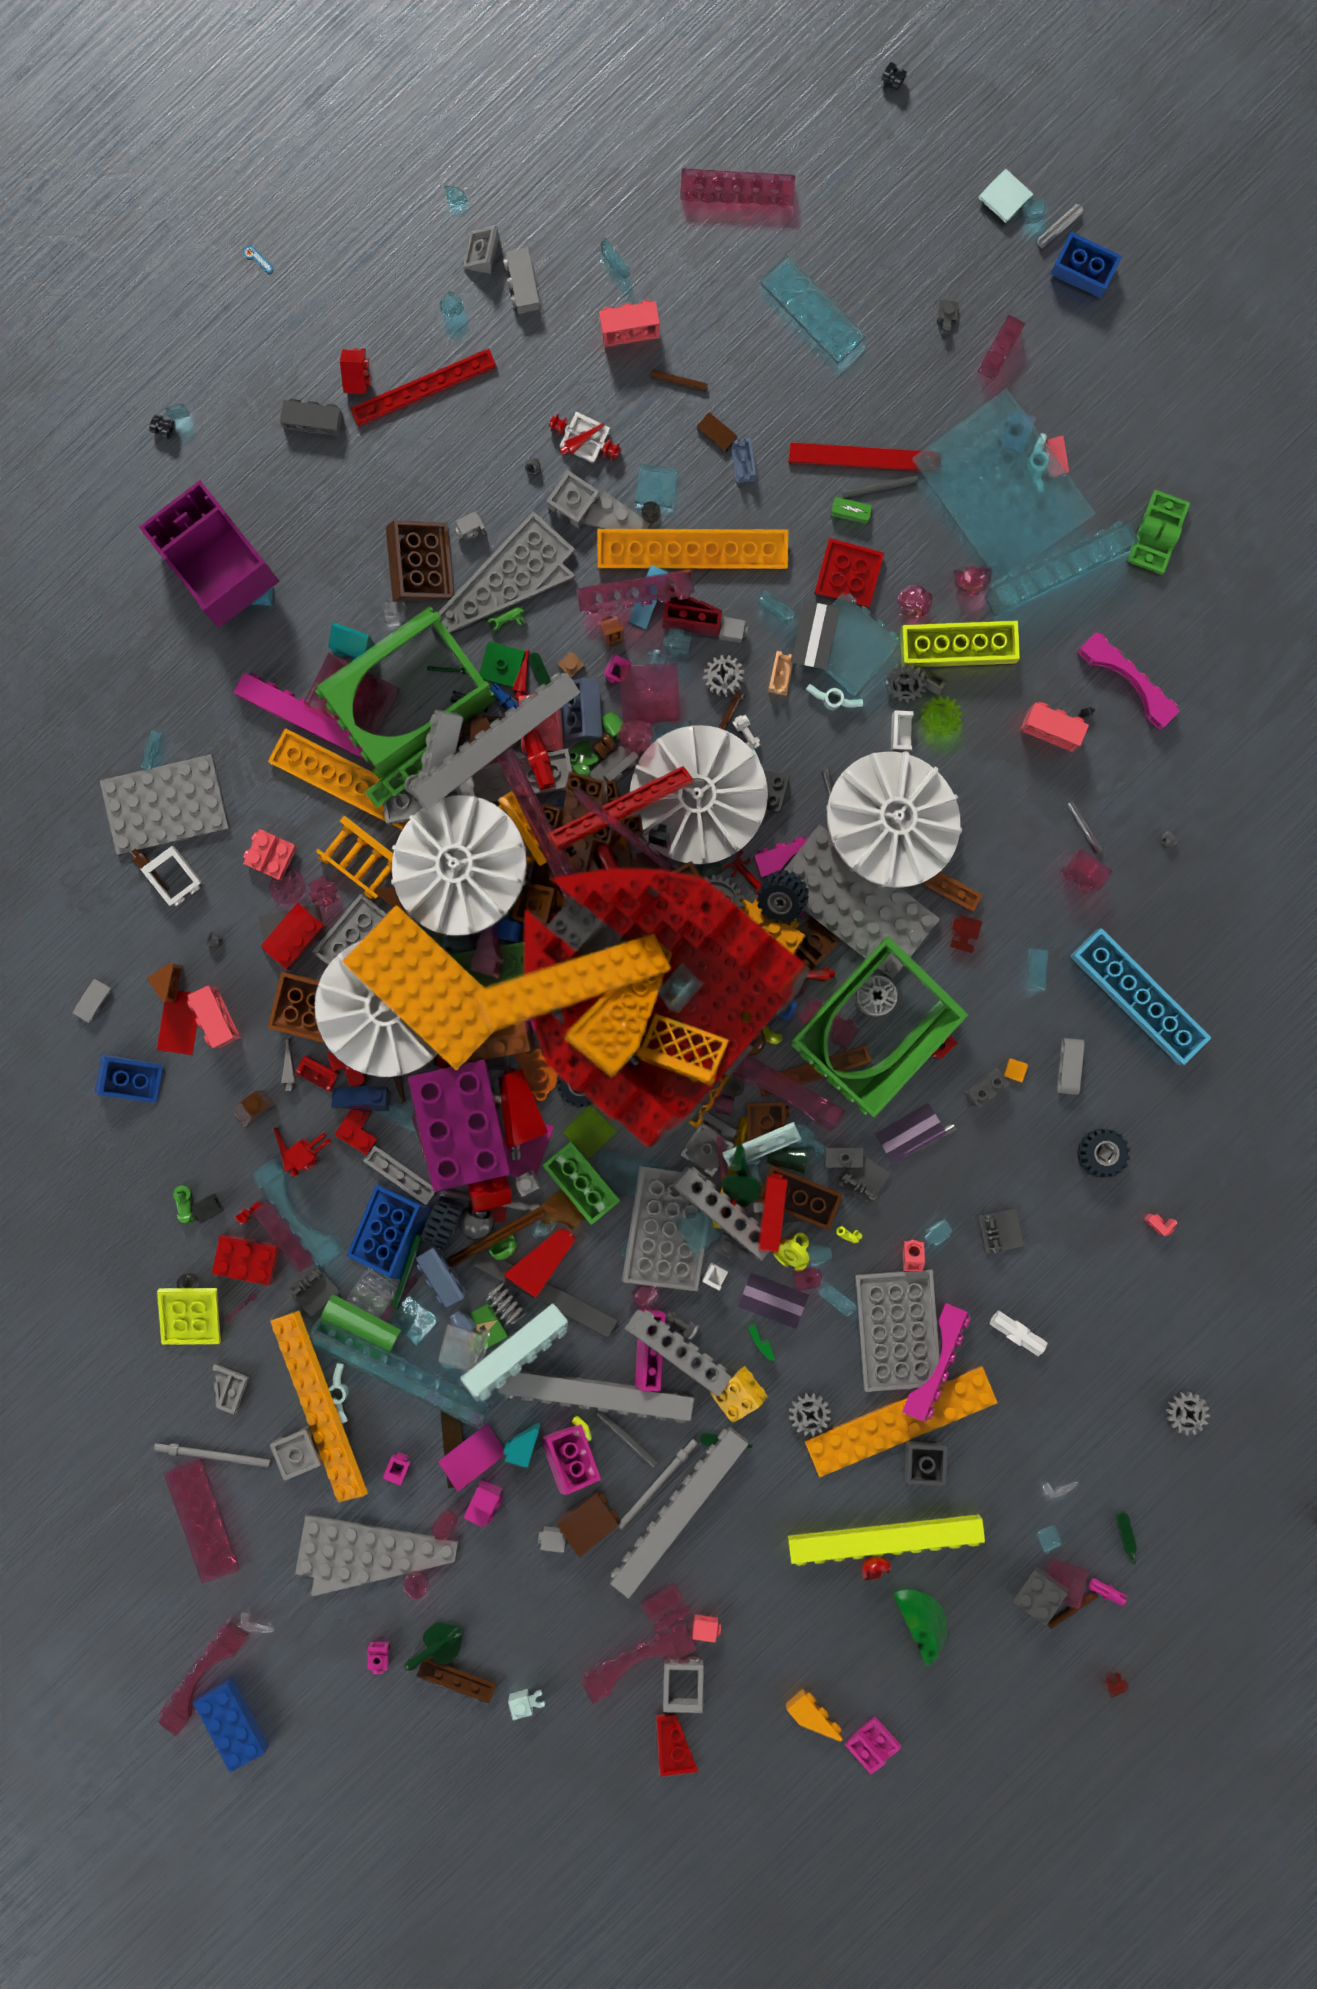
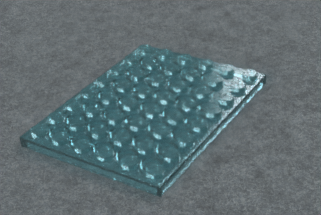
M1007 388L912 458L916 467L999 583H1002L1096 514Z

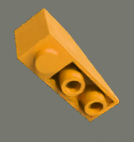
M802 1689L786 1703L787 1711L799 1725L840 1742L843 1740L841 1735L842 1729L836 1722L832 1723L829 1720V1714L823 1707H818L815 1703L817 1700L811 1692L807 1693Z

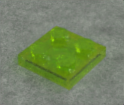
M590 1105L563 1131L589 1159L617 1132Z

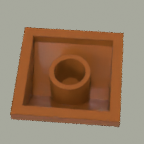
M168 963L147 978L161 1001L175 1003L182 965Z

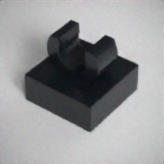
M659 823L657 830H650L648 835L650 844L664 848L668 847L669 834L666 833L667 825Z

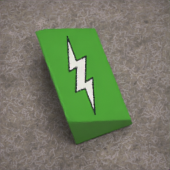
M835 497L831 516L868 524L872 505Z

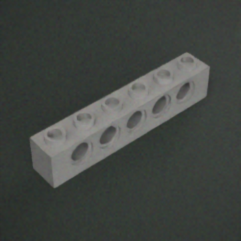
M685 1167L671 1186L757 1259L763 1260L770 1251L759 1250L758 1248L760 1231L758 1226L760 1223L753 1217H746L744 1215L745 1210L739 1205L733 1206L729 1202L731 1199L723 1192L719 1194L715 1190L716 1186L711 1181L707 1180L705 1182L700 1177L702 1174L697 1169ZM698 1182L700 1184V1190L697 1193H694L692 1191V1185ZM709 1195H713L715 1198L712 1205L707 1204V1197ZM727 1207L729 1209V1214L727 1217L723 1218L721 1215V1211L723 1208ZM741 1219L743 1227L737 1230L736 1222ZM753 1232H756L758 1234V1238L755 1242H752L750 1240V1236Z
M637 1310L625 1327V1330L719 1397L732 1378L727 1374L728 1369L719 1363L717 1366L713 1364L712 1361L714 1359L706 1353L703 1355L698 1353L699 1348L691 1342L686 1344L683 1341L684 1337L676 1331L674 1334L669 1331L670 1327L662 1321L656 1322L654 1320L655 1316L649 1311L645 1310L642 1312ZM650 1326H653V1331L650 1334H648V1328ZM667 1336V1343L662 1345L663 1338ZM682 1347V1353L677 1356V1350ZM696 1358V1364L694 1366H691L692 1360ZM711 1369V1374L706 1377L707 1370Z

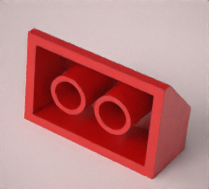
M297 902L262 943L261 947L281 966L291 970L327 926Z

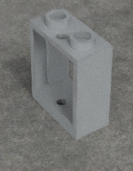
M670 1656L668 1659H664L663 1712L702 1713L703 1660H699L698 1657L680 1659L677 1656ZM669 1670H698L697 1699L668 1698Z

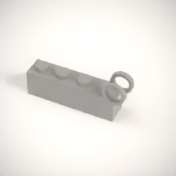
M435 709L430 719L431 730L426 737V752L422 756V771L418 775H411L405 780L404 786L407 792L412 794L410 789L417 779L421 777L424 779L429 775L428 771L435 766L440 767L444 764L443 760L451 754L455 755L463 720L462 716Z

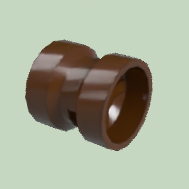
M608 734L602 736L601 741L595 742L592 745V748L599 754L602 760H605L608 754L614 752L618 746Z

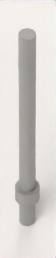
M447 1189L440 1190L439 1196L470 1201L469 1193ZM511 1200L512 1204L501 1207L532 1212L542 1205L536 1202L530 1204ZM542 1206L547 1214H554V1207Z
M694 1438L684 1449H681L676 1454L677 1457L621 1519L618 1529L622 1531L680 1464L687 1461L690 1457L689 1454L699 1444Z
M155 1443L154 1451L169 1453L172 1456H178L179 1454L268 1468L271 1463L269 1459L180 1447L179 1444L171 1443V1445Z

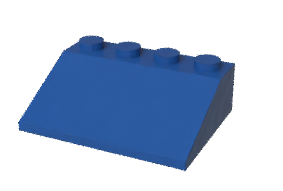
M376 1185L347 1256L389 1278L400 1280L415 1235L422 1234L432 1208Z

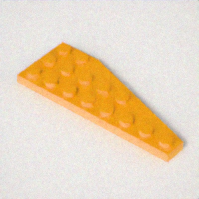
M658 942L669 964L672 952ZM665 973L608 991L567 1033L565 1039L613 1076L637 1050Z

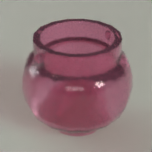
M909 585L905 590L902 589L900 591L897 603L900 605V610L904 615L909 617H925L932 604V593L930 591L927 592L922 586Z
M629 720L626 724L623 723L618 731L621 746L630 752H645L649 748L653 737L651 727H647L640 720Z

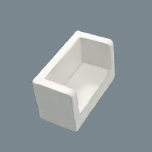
M914 711L893 712L891 752L903 753L905 751L910 753L912 751L911 725Z

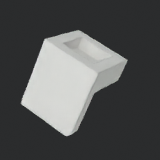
M710 1263L702 1281L720 1291L728 1271Z

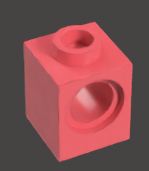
M917 1240L905 1241L902 1249L903 1271L923 1272L925 1265L924 1242H918Z
M695 1614L692 1639L716 1642V1636L720 1637L721 1624H718V1618Z

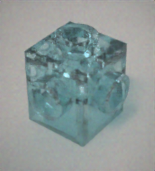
M670 628L669 634L664 635L662 645L666 647L665 654L675 658L687 659L692 633L682 629Z

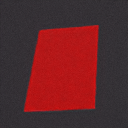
M178 990L175 1003L164 1001L156 1050L187 1055L193 1054L197 1030L196 1018L198 1017L195 1011H191L187 1003L189 1001L187 995L193 992Z

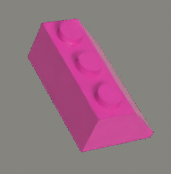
M581 1424L558 1430L540 1438L559 1493L568 1495L601 1480Z

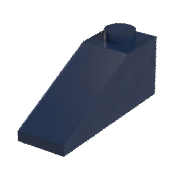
M382 1086L333 1088L331 1107L389 1112L391 1092L387 1087Z

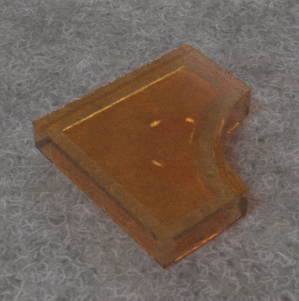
M562 1189L541 1205L547 1213L545 1217L541 1218L546 1226L551 1223L560 1222L573 1229L585 1219Z

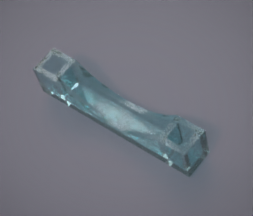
M276 1159L270 1160L253 1173L256 1184L260 1188L263 1187L265 1189L267 1199L271 1203L274 1202L276 1204L279 1215L283 1219L286 1218L288 1220L290 1230L294 1234L297 1233L299 1235L301 1245L306 1250H310L313 1254L311 1258L317 1265L320 1264L322 1267L343 1252L333 1236L311 1228L297 1215L291 1205L287 1192V1174Z

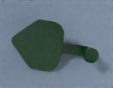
M739 1144L736 1147L732 1164L730 1165V1169L738 1171L739 1176H725L722 1180L723 1193L737 1204L747 1207L760 1197L761 1185L758 1179L748 1176L745 1148L742 1144Z
M440 1622L428 1628L423 1634V1641L427 1648L415 1657L410 1658L404 1665L405 1670H415L419 1664L431 1656L441 1665H445L455 1659L460 1652L463 1628Z

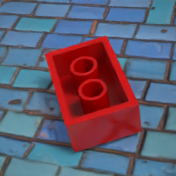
M228 1234L220 1235L211 1274L269 1286L274 1280L281 1245Z

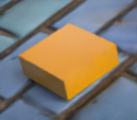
M1009 1058L1004 1077L1023 1082L1028 1064Z

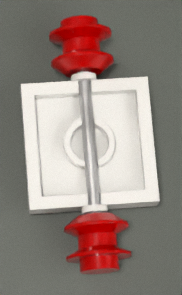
M576 412L570 425H568L566 417L561 420L559 419V414L551 417L548 426L551 427L550 432L557 430L559 436L565 432L560 444V448L565 445V440L578 436L601 423ZM604 426L588 439L574 455L594 464L601 450L603 457L608 454L611 456L612 461L614 458L617 459L622 448L619 447L620 443L612 444V439L605 443L610 427Z

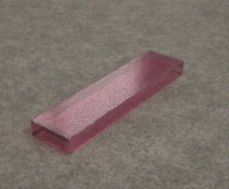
M268 1200L252 1211V1214L299 1272L315 1261L312 1254Z

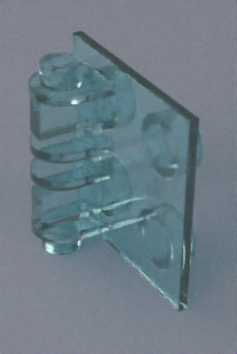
M409 1295L390 1316L388 1321L417 1345L438 1320L436 1315L434 1316L431 1312L427 1311L428 1308L424 1309L422 1307L423 1304L420 1305L414 1296L411 1297Z

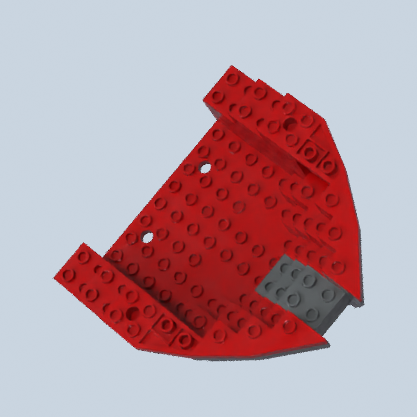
M605 869L555 877L552 880L572 898L550 924L530 911H525V976L654 934L657 941L672 952L668 964L670 969L663 976L644 1032L634 1054L637 1056L639 1048H642L655 1014L729 1041L714 1076L715 1080L712 1086L699 1081L693 1082L691 1078L640 1059L638 1062L634 1060L637 1064L633 1067H630L625 1062L611 1076L565 1039L567 1033L607 992L532 1017L546 1064L574 1090L583 1092L607 1116L618 1120L645 1146L656 1147L685 1126L703 1107L700 1101L723 1075L729 1077L754 1048L751 1043L774 1016L780 1018L796 998L806 976L809 974V967L704 878L663 870ZM745 1012H750L752 1019L747 1023L743 1022L742 1015ZM658 1021L656 1025L658 1033L668 1029L665 1022ZM678 1028L672 1031L676 1040L686 1036L684 1029ZM670 1032L660 1036L663 1045L674 1041ZM698 1034L690 1038L693 1046L705 1042L703 1037ZM658 1038L651 1040L647 1048L655 1050L661 1047ZM688 1039L677 1043L681 1052L692 1048ZM714 1041L708 1044L711 1052L720 1050L722 1043ZM676 1045L665 1049L667 1055L671 1057L679 1053ZM706 1045L696 1049L699 1059L710 1054ZM694 1051L683 1055L685 1062L691 1063L697 1060ZM711 1057L702 1061L701 1064L704 1069L711 1071L714 1062Z

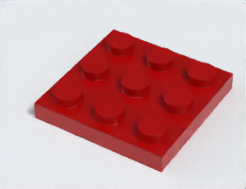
M829 538L814 594L869 609L884 552Z

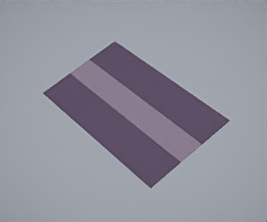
M929 1103L875 1133L893 1165L947 1134Z
M750 1273L738 1307L797 1329L809 1294Z

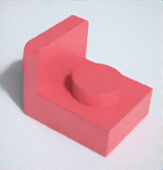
M1147 1214L1143 1219L1161 1236L1172 1234L1176 1229L1175 1225L1178 1223L1174 1219H1169L1164 1225L1165 1221L1157 1214L1155 1216Z

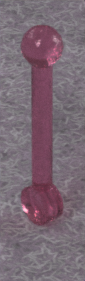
M249 1294L247 1300L231 1314L224 1316V1321L230 1322L236 1313L250 1301H254L257 1298L256 1294Z

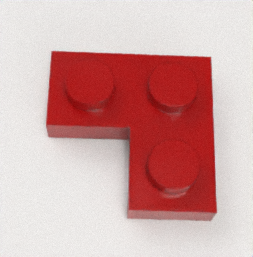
M350 1109L334 1134L365 1155L369 1154L378 1140L362 1130L372 1114L368 1110Z

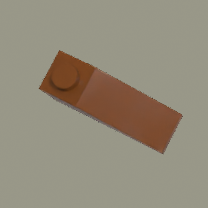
M608 616L603 618L602 622H599L607 648L625 642L624 629L617 617Z

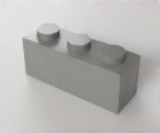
M528 247L507 251V259H504L505 270L510 271L511 277L507 278L509 290L513 289L514 296H511L513 308L517 307L518 314L540 310Z

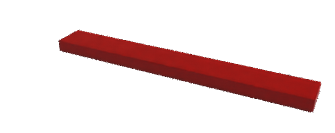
M488 348L364 401L350 409L358 427L497 368Z
M790 442L789 463L940 473L941 452Z
M682 766L548 833V838L557 851L694 783L693 777Z

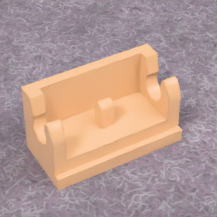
M780 651L776 652L768 692L787 696L793 663L791 662L792 654L783 655Z

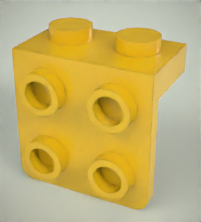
M746 1366L736 1372L719 1397L710 1393L727 1418L733 1423L758 1409L768 1397Z

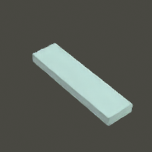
M794 1122L742 1144L745 1148L746 1162L748 1163L802 1140ZM736 1147L723 1152L729 1168L732 1164Z

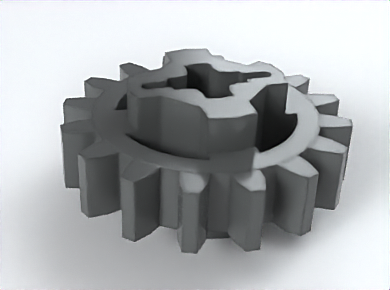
M904 662L902 667L896 664V668H891L886 676L885 687H888L887 692L893 693L892 698L899 697V702L905 699L906 703H909L911 698L915 702L917 696L921 698L923 692L926 691L928 681L925 678L926 673H920L921 667L915 669L914 663L907 666V663Z

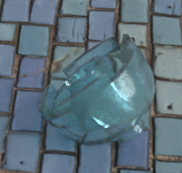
M445 934L439 943V946L449 955L478 950L476 940L472 934Z

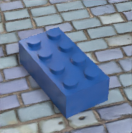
M233 1677L200 1694L195 1699L193 1704L229 1772L238 1769L266 1752L269 1745Z

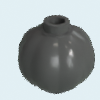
M472 1206L466 1207L458 1220L460 1230L470 1240L487 1237L493 1230L495 1223L494 1217L488 1209L474 1213Z

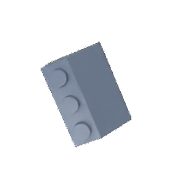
M587 678L572 680L580 693L562 706L563 742L591 740L602 737L599 680Z
M434 1246L415 1258L417 1260L415 1263L421 1273L424 1272L426 1274V1282L431 1289L434 1288L438 1294L436 1298L441 1305H445L447 1308L468 1294L453 1268L447 1263V1259L440 1248Z

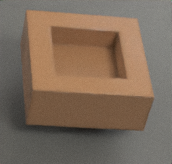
M572 651L558 663V666L565 673H568L571 679L585 667Z

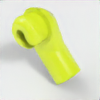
M768 1024L764 1027L763 1031L767 1042L778 1044L782 1041L781 1033L770 1031Z
M840 1226L836 1231L841 1238L854 1244L859 1243V1240L863 1238V1235L858 1230L851 1233Z
M577 1415L571 1423L574 1426L581 1424L587 1441H591L592 1436L589 1426Z

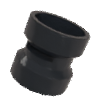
M890 62L881 80L886 83L890 82L892 87L898 90L907 76V71L898 69L896 64Z
M155 414L150 422L149 430L154 434L160 433L162 437L170 439L175 431L176 423L173 420H166L163 416Z

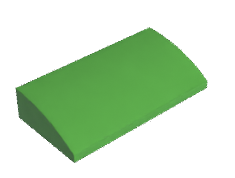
M572 1141L542 1165L591 1225L621 1201Z
M334 1294L328 1300L317 1325L318 1328L383 1362H386L401 1332L400 1329Z

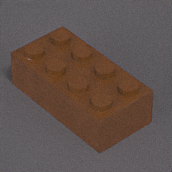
M770 1164L761 1186V1195L756 1201L762 1204L764 1202L767 1176H772V1173L783 1174V1178L787 1179L784 1213L829 1230L843 1194Z

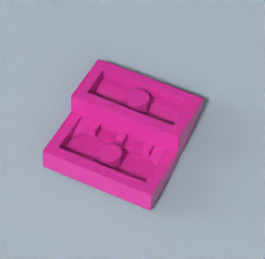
M876 1716L862 1726L845 1743V1746L870 1774L885 1765L886 1760L901 1749V1744Z

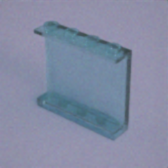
M842 593L831 605L839 607L840 611L827 670H823L855 697L901 643L898 641L900 639L898 635L893 631L889 633L884 629L886 625L878 618L874 620L869 616L871 612L866 607L862 606L860 608L855 604L857 600L851 594L845 595Z

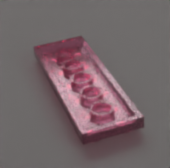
M202 1459L163 1473L201 1583L203 1584L239 1571L240 1566Z

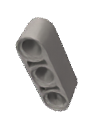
M1063 1038L1057 1086L1058 1093L1079 1094L1084 1040Z

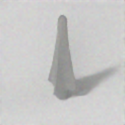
M286 1039L285 1060L281 1083L285 1085L286 1092L293 1091V1084H297L292 1062L290 1039Z

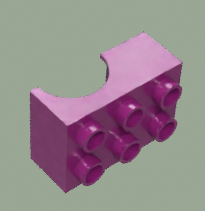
M201 480L139 526L160 556L199 603L201 609L218 628L280 582Z
M488 1059L463 1064L457 1070L450 1067L408 1077L433 1192L510 1175L513 1172L504 1128L500 1122L493 1096Z

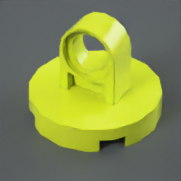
M800 1232L792 1235L789 1239H780L779 1252L773 1253L775 1258L786 1267L791 1265L795 1267L794 1270L796 1271L804 1270L810 1261L806 1251L809 1245L808 1237ZM797 1237L802 1240V1246L796 1243Z

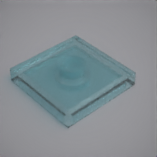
M640 464L635 503L672 508L678 469Z

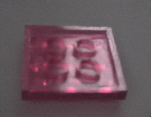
M677 663L620 666L624 724L680 721Z

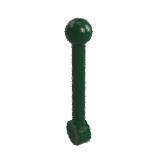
M427 666V671L460 672L461 674L466 673L463 667L445 668Z

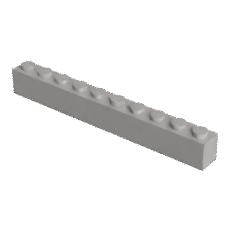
M559 672L550 678L551 682L549 684H543L535 690L536 694L522 699L519 707L509 709L503 719L493 721L489 725L491 728L486 732L483 730L474 736L475 740L470 744L468 742L463 744L456 755H449L443 760L444 764L440 767L435 766L430 769L427 777L417 779L412 784L414 787L410 791L421 806L428 810L578 695L580 691L568 673L561 674Z
M521 1370L515 1376L510 1375L505 1379L507 1382L499 1388L498 1392L503 1394L502 1397L505 1398L520 1396L522 1400L533 1401V1398L541 1399V1402L546 1404H552V1401H555L567 1407H570L571 1404H576L582 1409L596 1407L602 1412L617 1410V1413L622 1415H629V1412L637 1413L636 1416L647 1418L648 1415L656 1416L658 1420L673 1418L678 1423L691 1421L694 1395L665 1390L641 1391L635 1386L526 1370Z
M730 1426L727 1430L723 1429L717 1437L719 1441L716 1445H710L704 1460L700 1459L693 1468L695 1469L694 1473L691 1476L688 1474L682 1482L683 1487L680 1491L676 1490L672 1494L669 1505L667 1507L664 1505L658 1513L659 1518L655 1522L651 1521L647 1526L646 1531L648 1532L645 1536H640L636 1540L634 1550L626 1553L622 1559L624 1563L620 1568L616 1567L612 1571L610 1584L628 1599L748 1446V1440Z

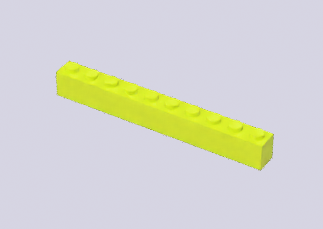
M980 1515L788 1536L791 1564L796 1566H803L807 1562L813 1561L816 1564H821L831 1559L839 1562L849 1557L863 1559L866 1555L882 1557L884 1553H891L892 1555L903 1554V1551L919 1553L922 1552V1549L929 1548L931 1551H938L942 1549L941 1547L947 1546L951 1549H956L965 1544L979 1546L980 1543L985 1542L983 1520Z

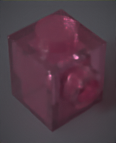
M815 1266L807 1267L800 1271H792L798 1292L820 1287L819 1282L823 1281L821 1271L817 1270Z

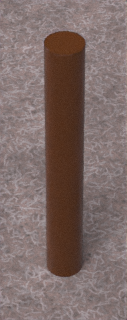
M652 369L651 377L706 391L707 383Z
M1094 1591L1090 1592L1054 1617L1048 1623L1050 1629L1052 1630L1098 1598V1594Z

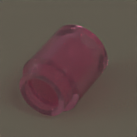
M449 1509L442 1512L431 1526L433 1536L439 1540L442 1538L447 1539L458 1524L459 1517Z

